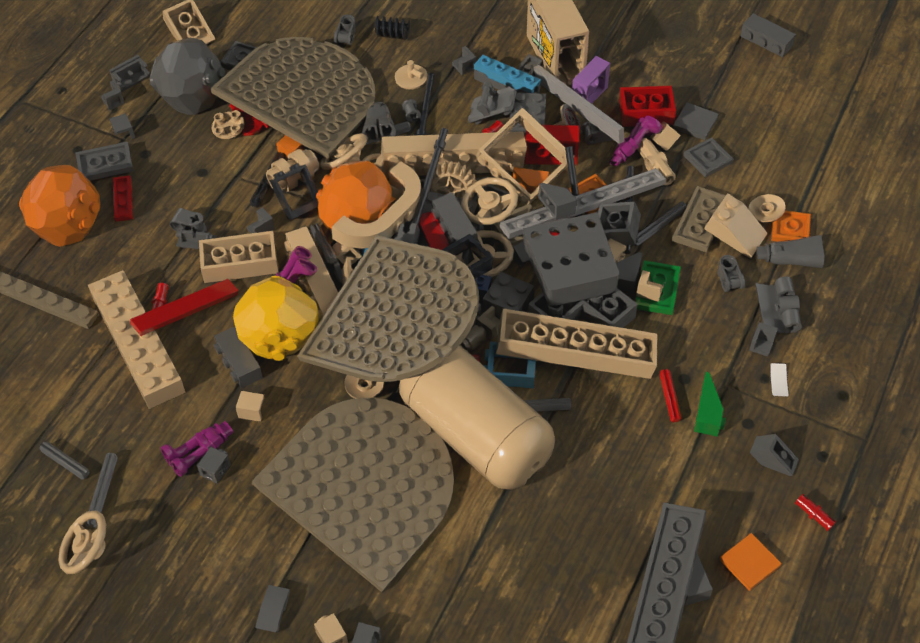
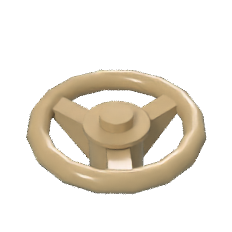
M360 133L348 137L328 159L322 158L320 167L324 170H330L341 164L360 161V153L367 143V135Z
M488 177L476 181L467 188L462 196L461 207L471 222L479 225H493L502 222L512 214L517 206L518 194L516 188L509 181L499 177ZM486 185H500L505 187L510 194L499 196L494 191L486 192L482 187ZM473 192L477 193L479 197L478 203L481 207L476 216L470 212L468 207V201ZM509 204L507 209L502 212V210Z
M492 230L477 231L478 240L482 247L493 256L492 270L483 275L491 277L499 275L500 272L507 269L513 260L514 249L512 244L501 233ZM481 238L499 240L504 244L506 252H495L491 245L483 244ZM462 253L457 255V259L460 260L463 264H465L462 258ZM474 253V260L467 267L480 260Z
M87 511L79 516L65 534L60 546L58 561L60 568L66 574L81 572L104 552L107 524L104 515L99 511ZM90 519H95L98 528L91 534L82 525ZM74 535H76L72 545V551L75 554L68 563V549L71 540L73 539Z

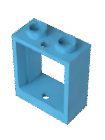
M490 342L489 349L485 350V361H488V365H484V367L506 386L534 388L536 360L528 359L527 374L493 372L494 357L524 358L496 354L497 342Z

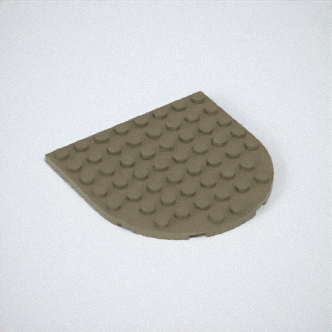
M287 37L276 39L274 43H264L254 49L211 88V93L328 159L365 121L368 109L374 104L375 84L368 69L364 68L359 63V59L347 50L327 41L321 43L313 41V38Z
M376 235L297 357L302 362L376 382L403 380L421 374L446 359L458 348L470 332L479 307L477 283L467 265L463 264L451 253Z
M356 398L336 403L315 415L254 478L252 485L379 591L383 592L442 521L451 501L454 475L452 461L444 441L412 409L386 399Z

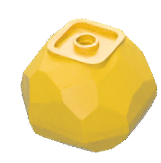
M272 276L251 285L235 306L233 315L238 339L256 355L277 361L283 360L285 356L300 350L320 322L316 302L306 295L298 285L280 276Z

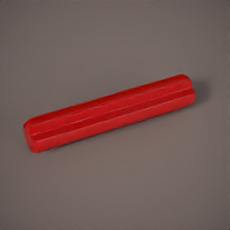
M662 369L659 375L670 420L673 423L679 422L682 416L671 372L669 369Z

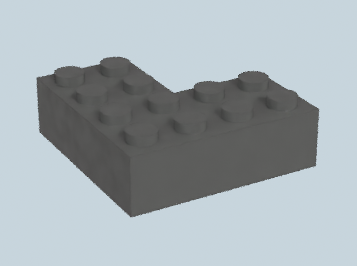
M617 288L614 292L607 295L557 306L549 305L542 292L528 304V313L576 321L582 317L589 323L624 328L636 317L638 304Z

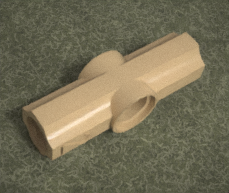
M647 138L641 140L637 150L644 158L647 170L657 169L666 178L664 185L671 184L675 180L676 175L669 167L666 155L663 152H659L651 140Z

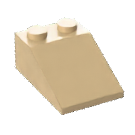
M186 0L163 11V19L177 41L186 38H197L207 45L216 40L194 0Z
M730 194L725 196L704 228L750 259L756 252L757 246H760L767 235L765 229L744 203Z

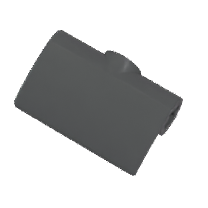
M780 277L775 281V285L756 283L763 323L778 328L777 333H794L802 328L799 315L800 303L798 295H795L792 279L790 277Z

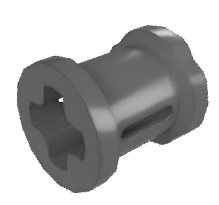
M413 99L404 101L402 106L406 112V120L409 122L419 120L421 114L417 110L416 101Z

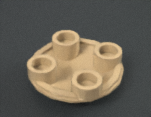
M238 110L217 113L214 115L211 127L212 132L221 139L236 137L244 129L245 120Z

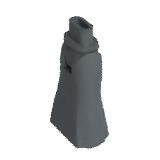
M375 102L367 111L362 133L367 135L368 143L382 141V137L396 135L390 111L384 102Z
M821 235L789 241H778L769 245L765 244V246H757L756 248L758 260L765 259L766 262L773 264L800 265L823 268L825 256Z

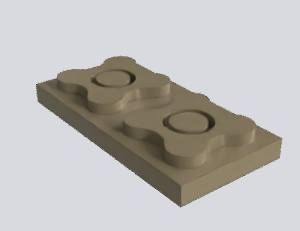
M697 186L675 230L672 241L707 253L714 235L704 228L726 195Z

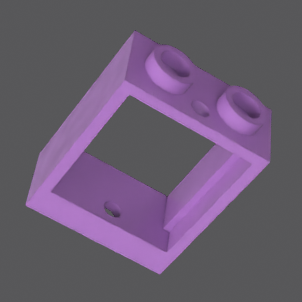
M595 56L573 79L572 90L593 104L608 88L610 63Z

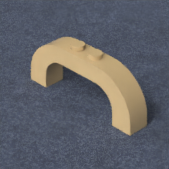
M400 161L389 171V184L399 189L403 195L378 220L372 223L361 224L352 221L346 216L341 217L332 226V239L342 245L362 249L368 248L376 235L391 238L398 232L399 226L402 223L405 224L412 219L416 211L421 193V183L416 172Z

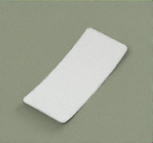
M771 363L773 396H789L786 364Z

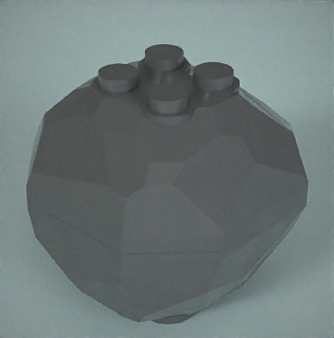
M186 38L169 43L161 54L155 58L150 75V84L174 110L187 115H194L213 106L217 96L211 93V88L225 76V69L221 67L220 61L205 42L197 38Z

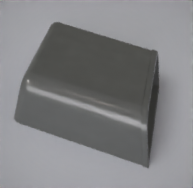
M598 212L523 228L525 251L528 254L549 305L557 306L607 295L616 290L619 270L600 222ZM592 221L595 223V227L589 228L586 226V223ZM574 225L578 230L571 232L567 228ZM552 229H556L560 232V234L557 236H553L549 233V231ZM534 233H538L542 237L538 240H535L531 238V235Z

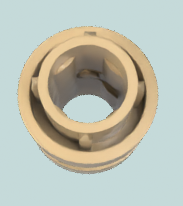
M297 149L288 154V161L281 158L273 162L271 169L266 172L269 184L271 185L269 180L274 178L273 174L282 170L285 173L290 170V166L297 163L299 165L306 164L313 178L314 172L319 170V162L315 154L311 150L305 149L301 151ZM298 172L278 183L281 190L284 189L288 192L298 186V179L301 182L304 181Z

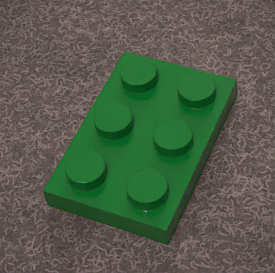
M644 260L642 271L650 272L649 281L662 284L663 289L659 302L637 296V309L673 315L681 266Z

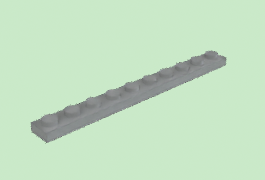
M653 169L575 196L577 206L576 212L573 215L555 220L547 208L543 207L500 222V229L508 239L522 235L523 228L568 219L599 208L600 204L613 203L665 184L666 178L657 169Z

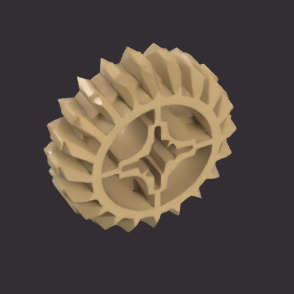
M451 160L448 164L444 161L442 164L437 165L431 184V192L445 195L453 192L455 197L462 198L467 188L477 180H475V174H471V169H466V164L461 166L459 162L454 164ZM473 192L469 200H471L474 197V193L476 192Z

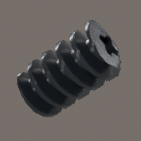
M377 16L375 32L378 37H381L383 34L386 38L389 35L390 38H394L396 35L397 39H400L402 36L406 40L410 32V20L406 24L403 18L401 23H399L398 18L393 22L392 17L386 21V17L383 16L382 21H380L379 16Z

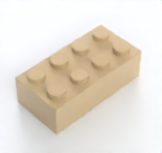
M273 231L199 240L200 266L204 283L276 274V272H279Z

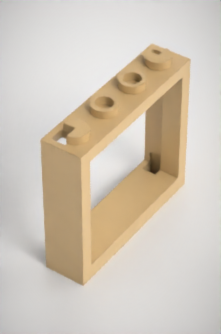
M521 108L478 150L476 157L481 165L487 166L494 177L507 180L516 188L519 201L530 204L538 196L539 186L530 194L487 153L519 123L562 163L542 183L550 184L568 165L565 147L526 110Z

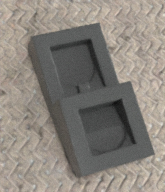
M268 585L255 628L278 633L283 611L286 610L290 589Z

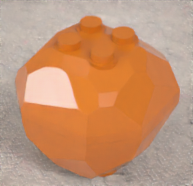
M356 161L341 164L337 168L334 167L330 175L326 174L321 182L323 189L321 188L316 195L319 218L331 233L332 226L343 216L361 224L372 223L378 220L396 201L391 196L392 188L386 176L370 161Z
M70 165L50 166L41 170L29 182L19 201V207L27 227L47 242L61 247L80 242L86 237L99 212L100 195L95 186L76 168Z

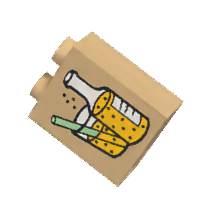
M528 0L527 37L537 57L543 60L542 67L564 84L572 85L573 79L587 65L589 30L572 0Z

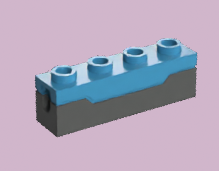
M482 55L474 64V79L479 82H490L493 88L498 90L511 87L517 91L516 93L540 94L541 79L485 55Z

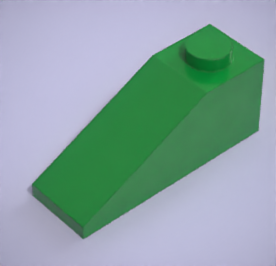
M705 372L694 432L718 437L719 430H724L726 418L722 417L724 409L710 372Z

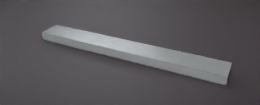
M540 65L534 67L535 77L541 79L540 84L571 106L572 109L617 143L621 144L624 142V127Z

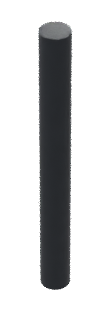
M572 146L565 147L571 192L572 195L577 196L579 195L573 149Z

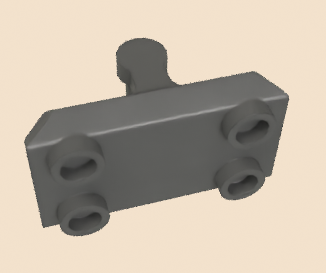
M484 82L482 85V96L474 98L471 104V113L468 121L469 123L480 124L485 118L500 113L504 115L510 114L517 91L511 87L496 91L490 82Z

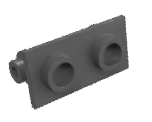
M181 229L177 230L176 236L179 238L176 246L199 249V240L214 239L217 236L210 232L193 233V231Z

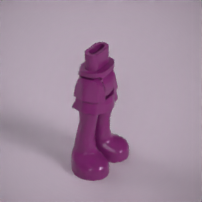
M651 116L641 117L630 136L625 138L624 142L618 144L609 163L612 166L624 163L626 158L630 157L639 148L638 145L644 136H650L652 133L658 134L662 130L661 123Z
M302 246L295 247L282 272H276V276H280L294 284L302 274L313 276L317 272V267L309 261L312 257L310 251Z
M226 421L219 425L215 423L214 427H208L201 430V432L195 433L190 440L177 448H172L170 445L165 444L160 447V450L167 463L173 467L175 473L182 477L187 473L188 468L206 454L210 447L217 449L234 432ZM199 446V448H198L197 450H195L193 453H191L190 455L186 456L185 458H182V457L185 456L187 453H189L191 450H193L194 448H196V447Z

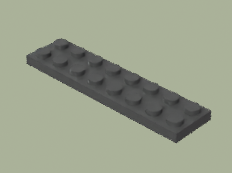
M663 502L627 643H675L705 523L706 510Z

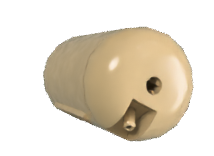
M460 345L446 359L433 368L416 376L400 380L399 392L406 406L412 409L433 431L491 484L498 488L512 490L525 485L527 479L535 472H540L552 455L555 436L553 428L548 421Z

